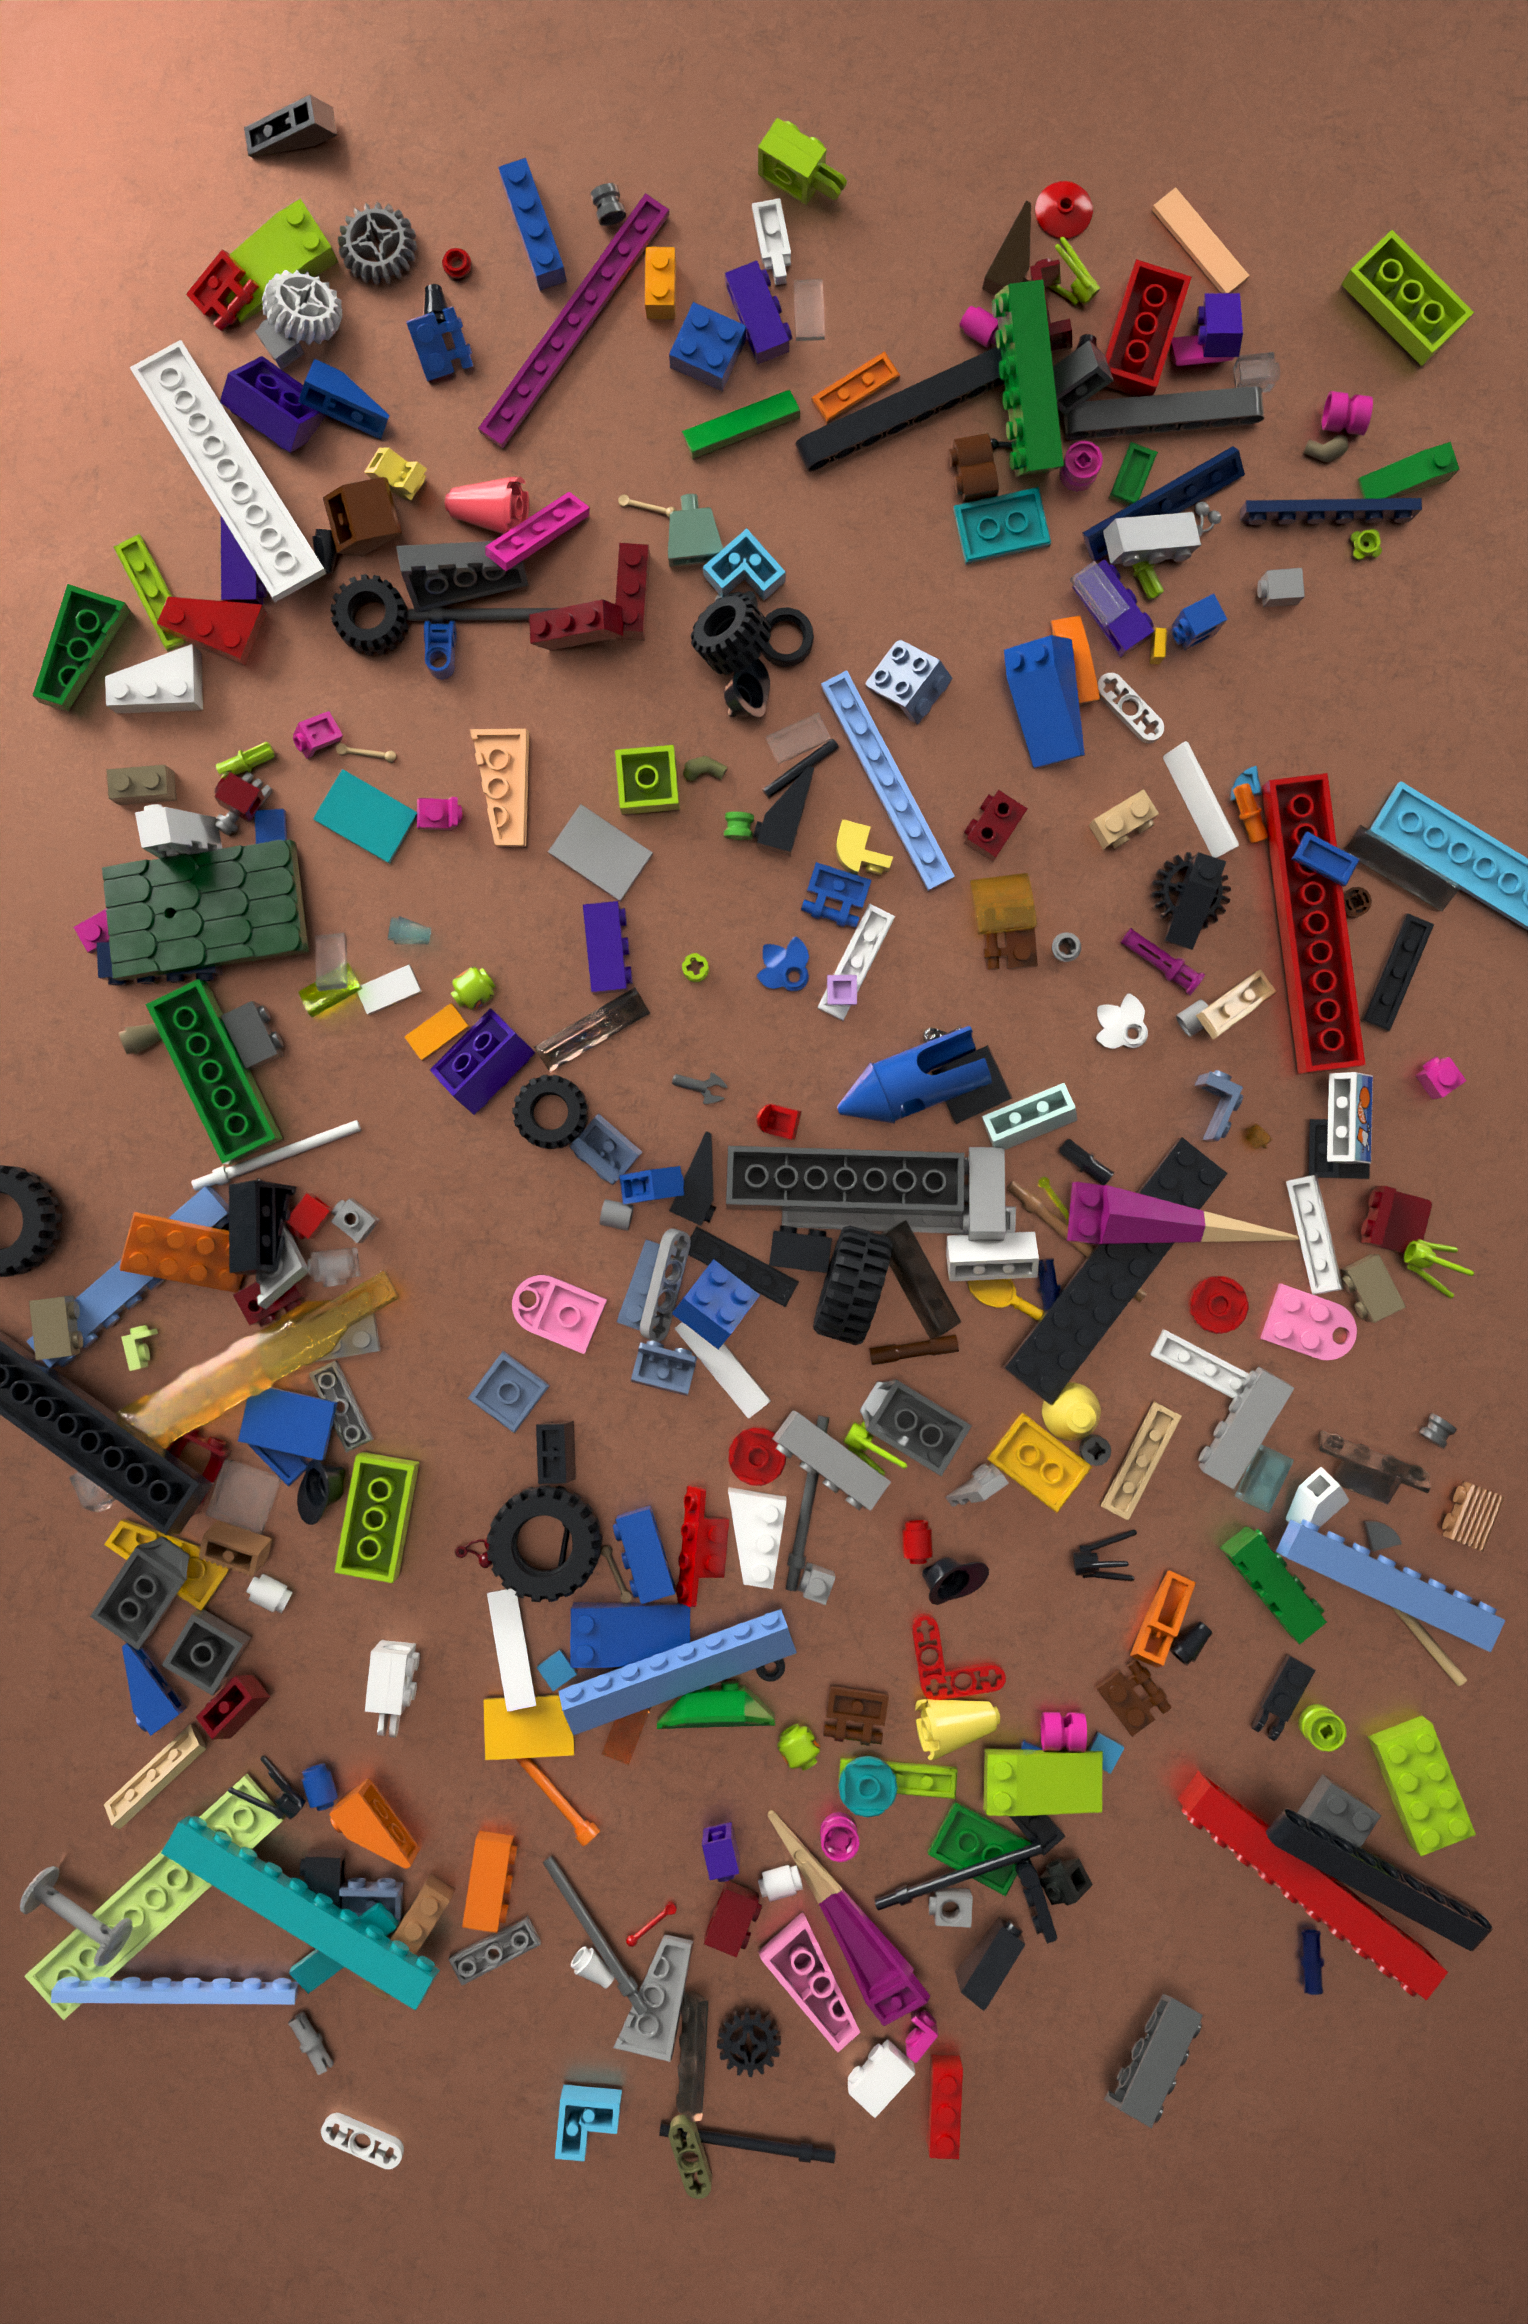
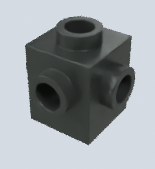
M1079 1858L1067 1861L1056 1859L1046 1866L1047 1870L1039 1877L1040 1884L1051 1905L1065 1903L1067 1906L1072 1905L1093 1885Z

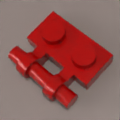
M221 250L186 295L204 315L211 317L217 311L220 316L216 319L214 325L220 331H224L228 324L233 325L237 320V313L245 304L249 305L254 299L253 294L259 288V285L250 278L242 286L240 280L246 272L228 252ZM233 291L236 296L226 306L223 301Z

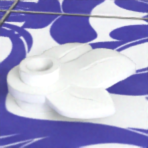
M1130 993L1127 994L1120 1007L1115 1005L1098 1006V1020L1104 1028L1096 1037L1100 1044L1107 1048L1115 1049L1122 1045L1128 1048H1137L1146 1042L1148 1030L1143 1023L1145 1010L1135 996ZM1132 1028L1137 1031L1136 1039L1129 1038V1029Z

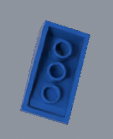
M1050 635L1005 649L1007 681L1033 767L1040 768L1085 756L1072 639Z
M574 1602L571 1607L570 1668L624 1667L655 1654L690 1643V1607L681 1603Z

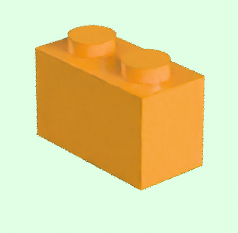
M646 247L645 310L647 319L676 318L675 247Z

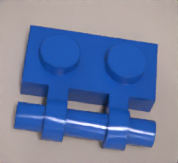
M454 306L443 309L446 321L437 323L434 312L406 321L427 381L455 372L451 363L453 359L459 358L463 369L474 365L470 356L472 354L470 344H466L461 330L463 324L461 318L457 317ZM446 332L451 333L455 345L454 348L448 350L442 334Z
M816 862L807 892L818 896L815 903L804 899L801 911L812 914L811 917L816 919L823 917L837 922L836 925L841 927L848 925L856 928L860 917L849 914L851 906L863 908L871 880ZM826 898L843 903L841 910L824 906Z

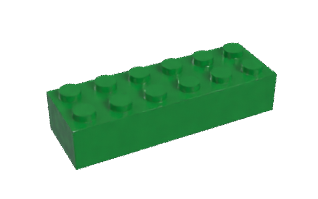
M1042 279L1008 284L995 294V299L992 300L993 317L998 319L999 330H996L995 339L998 349H1001L1002 361L999 362L1000 378L1005 380L1006 388L1002 399L1004 409L1008 410L1009 422L1006 423V434L1008 440L1012 441L1013 449L1009 456L1010 467L1012 470H1015L1016 477L1054 471L1063 467L1064 462L1044 281Z
M197 979L145 1004L222 1164L231 1165L283 1140L251 1071L245 1069L221 1018L223 1013L208 982Z

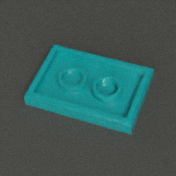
M1039 487L959 504L953 507L966 565L1051 545Z
M342 769L313 820L390 864L417 819V812Z

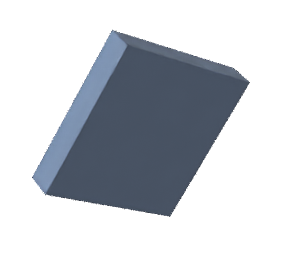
M502 1351L467 1399L515 1433L550 1385L505 1351Z

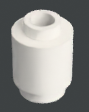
M262 1574L260 1579L254 1576L246 1591L251 1594L248 1599L249 1601L273 1613L274 1611L282 1613L293 1593L287 1589V1585L265 1574Z
M785 1865L762 1872L763 1878L758 1880L762 1898L768 1896L770 1902L796 1895L797 1891L803 1889L797 1865L793 1867Z

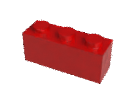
M931 2054L927 2125L929 2158L959 2160L963 2067L960 2056Z

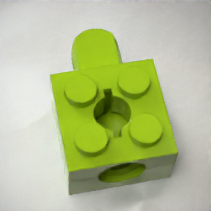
M776 118L758 146V175L805 205L808 204L816 190L832 200H837L841 190L847 185L844 175L826 164L827 149L820 140L815 137L809 138L801 133L793 123L789 121L784 122Z

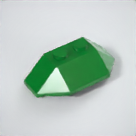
M723 1681L719 1686H706L675 1698L658 1716L657 1729L775 1726V1713L746 1685H739L738 1681Z

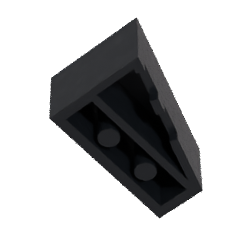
M258 1180L229 1184V1273L256 1275L278 1271L285 1237L282 1236L284 1222L290 1219L291 1211L287 1209L290 1196L296 1193V1186Z

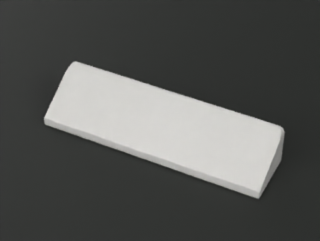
M1187 741L1181 743L1163 756V760L1212 857L1218 858L1233 851L1239 846V843Z
M683 1322L674 1328L748 1419L771 1402V1399L725 1343L718 1350Z

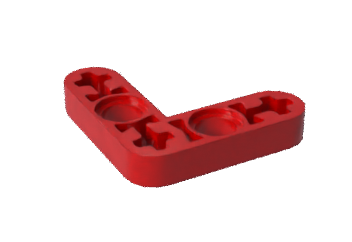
M925 1613L919 1614L913 1619L911 1629L920 1686L923 1695L927 1699L945 1700L995 1692L1004 1686L1006 1682L1004 1670L1000 1665L993 1662L945 1669L939 1627L936 1619L932 1615ZM926 1620L928 1625H933V1628L928 1630L930 1641L936 1639V1643L927 1642L919 1646V1641L924 1642V1635L921 1630L917 1631V1627H921V1621ZM933 1649L937 1652L938 1659L934 1664L927 1665L921 1660V1655L925 1650ZM989 1670H994L997 1675L1000 1674V1677L995 1678L994 1684H990L988 1679L979 1680L982 1686L977 1687L974 1672L979 1671V1677L988 1676ZM960 1674H967L971 1677V1684L966 1689H959L955 1685V1679ZM945 1676H950L949 1682L953 1691L947 1692V1686L938 1687L937 1693H932L930 1688L926 1689V1686L931 1684V1679H936L937 1683L942 1684L947 1683Z

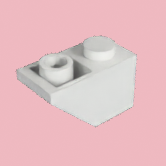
M1320 1467L1299 1485L1285 1519L1288 1522L1291 1519L1300 1524L1305 1519L1318 1525L1320 1528L1350 1500L1342 1487Z

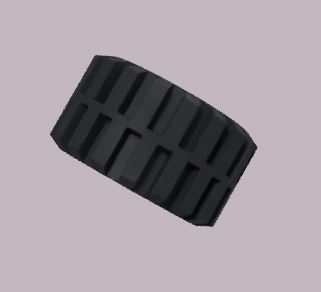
M367 574L361 575V580L358 581L355 576L350 578L351 584L346 586L343 583L339 587L342 591L341 594L335 593L333 596V600L336 603L335 605L331 604L330 611L334 615L331 619L336 627V631L349 647H352L360 654L364 651L367 656H373V653L377 652L380 656L385 654L384 649L388 647L391 651L396 648L394 643L396 641L401 643L404 640L403 631L407 632L409 628L406 622L408 620L407 606L400 593L388 580L382 581L380 576L373 575V578L370 579ZM377 602L385 606L384 619L376 627L363 629L355 625L356 614L363 605Z
M741 593L728 594L724 598H719L713 604H710L699 615L698 621L694 623V630L691 633V644L718 674L730 675L732 672L737 673L743 668L749 667L754 660L761 656V652L767 647L766 643L770 640L771 626L748 596Z
M541 1075L539 1078L529 1080L526 1086L523 1085L520 1088L521 1092L514 1099L515 1107L512 1108V1114L515 1117V1120H513L515 1126L519 1129L522 1137L531 1144L541 1148L555 1149L566 1147L577 1139L585 1130V1124L588 1123L589 1117L587 1114L589 1108L583 1092L568 1079L557 1075ZM546 1095L559 1096L568 1107L567 1119L557 1129H544L534 1118V1109L537 1102Z

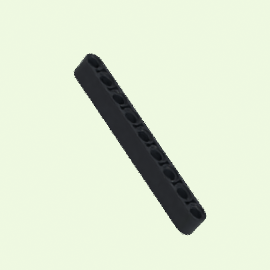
M995 347L802 436L796 441L795 446L807 471L818 470L1005 384V380L1001 379L999 374V362L1002 361L1001 349Z
M1285 1808L1266 1830L1267 1837L1278 1848L1469 1951H1474L1493 1930L1491 1923L1478 1911L1288 1808Z

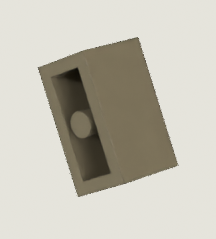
M166 765L106 769L108 796L110 800L118 805L177 800L175 772Z
M1370 1254L1340 1269L1343 1275L1341 1278L1342 1284L1349 1294H1353L1357 1302L1354 1304L1355 1310L1362 1320L1365 1319L1366 1322L1376 1323L1406 1307L1379 1254Z
M74 1295L29 1301L36 1360L81 1354L80 1348L83 1347V1336L77 1327L80 1309L78 1302L74 1301Z

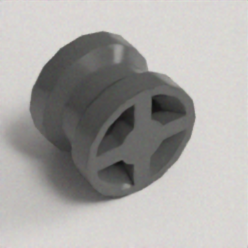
M1431 1413L1428 1417L1429 1423L1426 1427L1420 1429L1419 1434L1444 1449L1447 1446L1446 1440L1450 1435H1454L1457 1429L1446 1420Z
M1091 1434L1081 1440L1079 1453L1082 1459L1090 1465L1099 1466L1109 1460L1111 1446L1101 1436Z

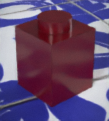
M229 772L226 779L222 778L215 788L216 795L214 797L218 804L248 822L252 820L265 799L259 788Z

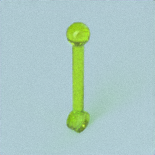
M1041 1177L1039 1179V1186L1046 1189L1066 1218V1225L1068 1226L1069 1212L1051 1188L1049 1178Z

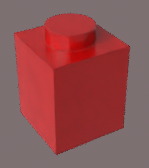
M306 1193L291 1212L290 1219L286 1221L291 1225L289 1231L302 1240L305 1237L307 1239H314L333 1215L331 1213L333 1209L313 1193Z

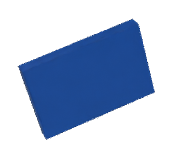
M251 1383L238 1442L323 1461L326 1458L338 1402Z

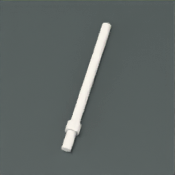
M358 1120L228 1168L225 1166L212 1170L213 1173L192 1180V1186L195 1191H199L205 1186L227 1184L234 1177L361 1131Z

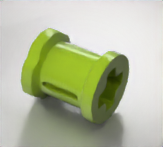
M693 953L686 956L685 961L682 963V970L689 981L701 982L707 977L709 966L705 957L700 956L698 953ZM697 961L698 965L704 966L700 968V974L694 975L693 971L687 970L692 967L691 962Z

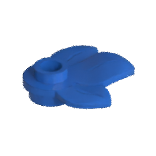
M794 937L786 949L774 944H765L763 946V960L767 968L761 970L757 974V978L764 986L771 989L784 987L789 991L795 992L802 990L807 985L809 974L805 966L808 962L809 954L802 940ZM797 972L800 979L797 982H791L788 978L790 973Z

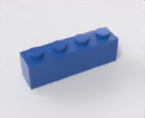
M526 158L499 166L502 184L539 290L541 291L567 282L564 266Z

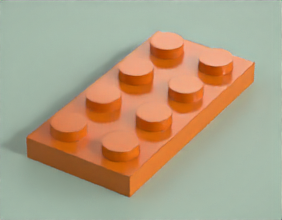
M138 1212L133 1213L119 1266L120 1271L234 1293L239 1292L243 1274L229 1273V1231Z

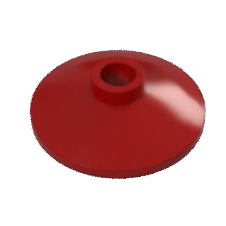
M1068 181L1055 182L1047 186L1040 193L1035 206V217L1038 225L1047 235L1056 239H1061L1062 237L1072 239L1079 236L1089 226L1093 215V205L1088 193L1078 184ZM1067 203L1070 205V208L1064 209L1060 204Z

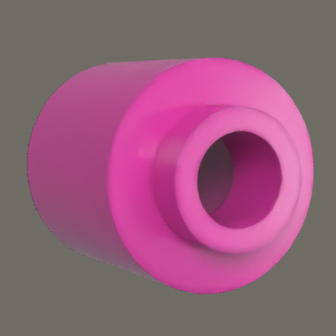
M970 306L963 315L959 327L964 329V334L987 348L992 344L996 345L995 334L996 330H999L998 319L981 307L975 308Z

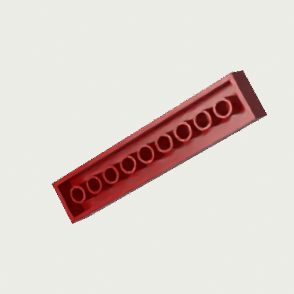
M1328 773L1269 780L1261 789L1298 1075L1364 1066L1365 1057L1343 888L1341 885L1291 860L1306 832L1337 847Z
M1200 1771L1197 1772L1177 1798L1183 1806L1181 1811L1187 1816L1189 1822L1199 1830L1205 1827L1204 1829L1211 1835L1210 1837L1222 1848L1225 1849L1228 1845V1848L1241 1863L1247 1867L1251 1865L1264 1881L1271 1886L1275 1884L1282 1890L1281 1893L1292 1903L1296 1904L1298 1902L1305 1908V1912L1318 1923L1322 1921L1329 1927L1328 1930L1341 1941L1346 1940L1353 1946L1352 1949L1365 1960L1369 1958L1385 1976L1390 1979L1391 1977L1396 1979L1400 1983V1987L1412 1997L1418 1994L1427 2001L1448 1974V1971L1430 1951L1342 1882L1275 1846L1266 1835V1830L1270 1826Z

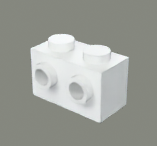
M886 2039L882 2045L877 2044L873 2047L868 2055V2060L862 2067L857 2066L848 2077L849 2095L876 2118L915 2075L914 2064L890 2040Z

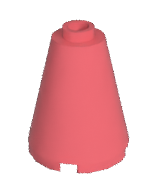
M513 476L454 487L450 490V493L446 494L445 509L452 518L505 534L528 519L529 495L528 491L522 490L521 484H526L525 480L522 477Z

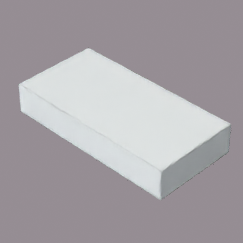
M410 965L356 987L367 1015H371L422 992Z

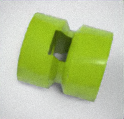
M1312 1704L1301 1712L1298 1719L1300 1732L1317 1749L1331 1752L1338 1749L1346 1739L1345 1724L1328 1707L1322 1704Z

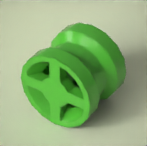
M746 812L725 813L727 829L724 830V838L732 840L753 839V832L750 830L751 823L754 822L753 814Z

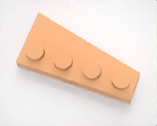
M470 729L471 738L476 749L477 765L480 768L483 781L481 782L488 804L487 811L494 843L497 847H526L529 731L527 729Z

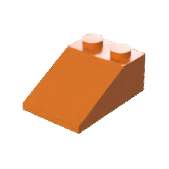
M367 1778L340 1798L329 1813L332 1817L330 1819L331 1824L338 1833H343L352 1842L404 1869H408L413 1864L420 1851V1847L370 1778Z

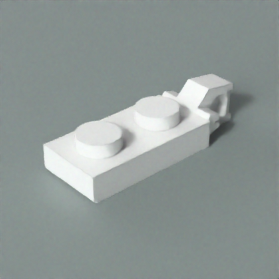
M781 199L752 203L762 263L766 270L772 269L775 285L787 283L785 266L791 265V250Z

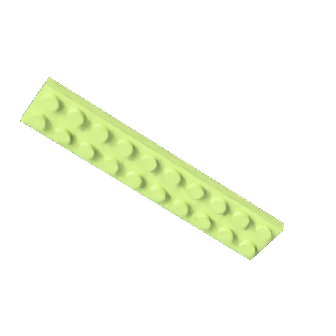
M248 1774L232 1786L276 1807ZM227 1791L199 1818L203 1819L207 1823V1827L213 1831H220L229 1835L232 1838V1842L239 1847L253 1849L286 1816L284 1815L281 1819H278L271 1812L238 1798ZM160 1852L92 1914V1916L111 1929L125 1918L132 1920L133 1928L130 1937L111 1962L103 1966H96L94 1958L100 1944L76 1928L24 1977L57 2014L65 2020L82 2003H51V1991L58 1980L65 1977H78L80 1981H92L96 1977L111 1978L212 1885Z

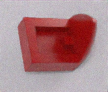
M767 1104L756 1115L757 1126L764 1133L795 1140L802 1111L776 1104Z

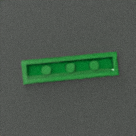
M789 389L682 431L692 459L798 419L800 418V409Z

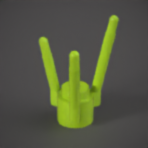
M1062 237L1060 241L1067 252L1059 244L1055 246V249L1077 278L1070 286L1073 290L1072 293L1059 285L1049 286L1048 288L1069 299L1074 306L1079 301L1085 306L1095 297L1101 287L1089 274L1066 238Z
M1421 1239L1410 1242L1404 1253V1261L1408 1263L1407 1269L1416 1272L1447 1297L1453 1298L1454 1294L1425 1272L1423 1268H1430L1435 1263L1468 1276L1474 1275L1472 1270L1438 1258L1436 1253L1432 1251L1456 1253L1458 1251L1456 1247L1429 1243Z
M864 1421L861 1426L854 1422L843 1442L849 1446V1451L855 1453L883 1476L885 1471L863 1452L867 1448L901 1468H907L905 1462L871 1443L874 1436L866 1431Z

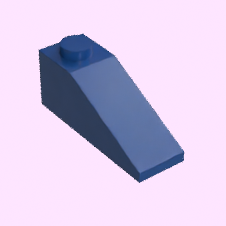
M314 359L304 381L298 402L381 439L390 415L344 372Z
M126 1643L122 1646L133 1713L136 1715L138 1726L143 1731H147L151 1736L181 1714L187 1707L143 1648L137 1650Z

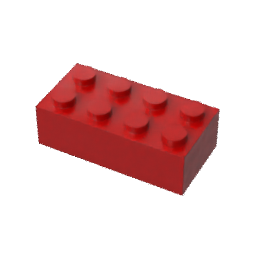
M1135 260L1105 352V357L1114 380L1107 387L1138 397L1154 395L1192 276L1141 260Z

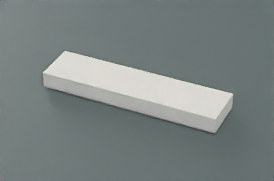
M871 904L868 905L834 975H857V993L895 918L894 915ZM826 989L817 1009L844 1021L851 1005H827Z
M1317 1174L1286 1181L1312 1295L1342 1290L1343 1284Z
M1164 1329L1150 1353L1151 1356L1233 1399L1237 1395L1241 1397L1246 1387L1243 1384L1248 1373Z
M511 1588L487 1593L507 1712L537 1705L519 1600L515 1596L516 1591Z

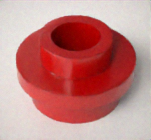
M452 248L445 253L442 259L445 273L452 278H463L471 270L470 256L463 249ZM456 261L462 262V265L458 268L452 266Z

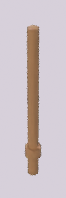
M1013 1180L1006 1189L1023 1203L1022 1207L1030 1214L1034 1212L1067 1240L1068 1226L1042 1205V1200L1034 1193L1029 1194ZM1068 1241L1086 1257L1094 1249L1087 1243ZM1140 1288L1134 1295V1298L1141 1302L1147 1293Z

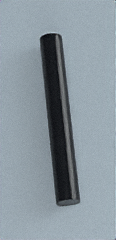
M832 738L764 787L762 790L769 799L797 779L808 766H815L839 748L837 742Z

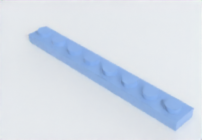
M846 670L821 683L824 694L927 890L930 891L953 879L955 876L848 671Z
M65 1977L58 1980L52 1989L51 2003L295 2005L298 1996V1982H291L290 1979L286 1978L275 1979L273 1982H261L258 1978H248L243 1980V1982H231L229 1978H217L213 1982H202L199 1978L171 1981L170 1978L160 1977L152 1981H141L137 1977H128L122 1981H110L108 1977H96L92 1981H80L78 1977Z

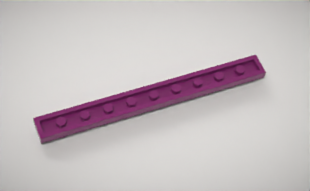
M645 193L478 427L481 434L501 448L505 447L670 215L668 208Z

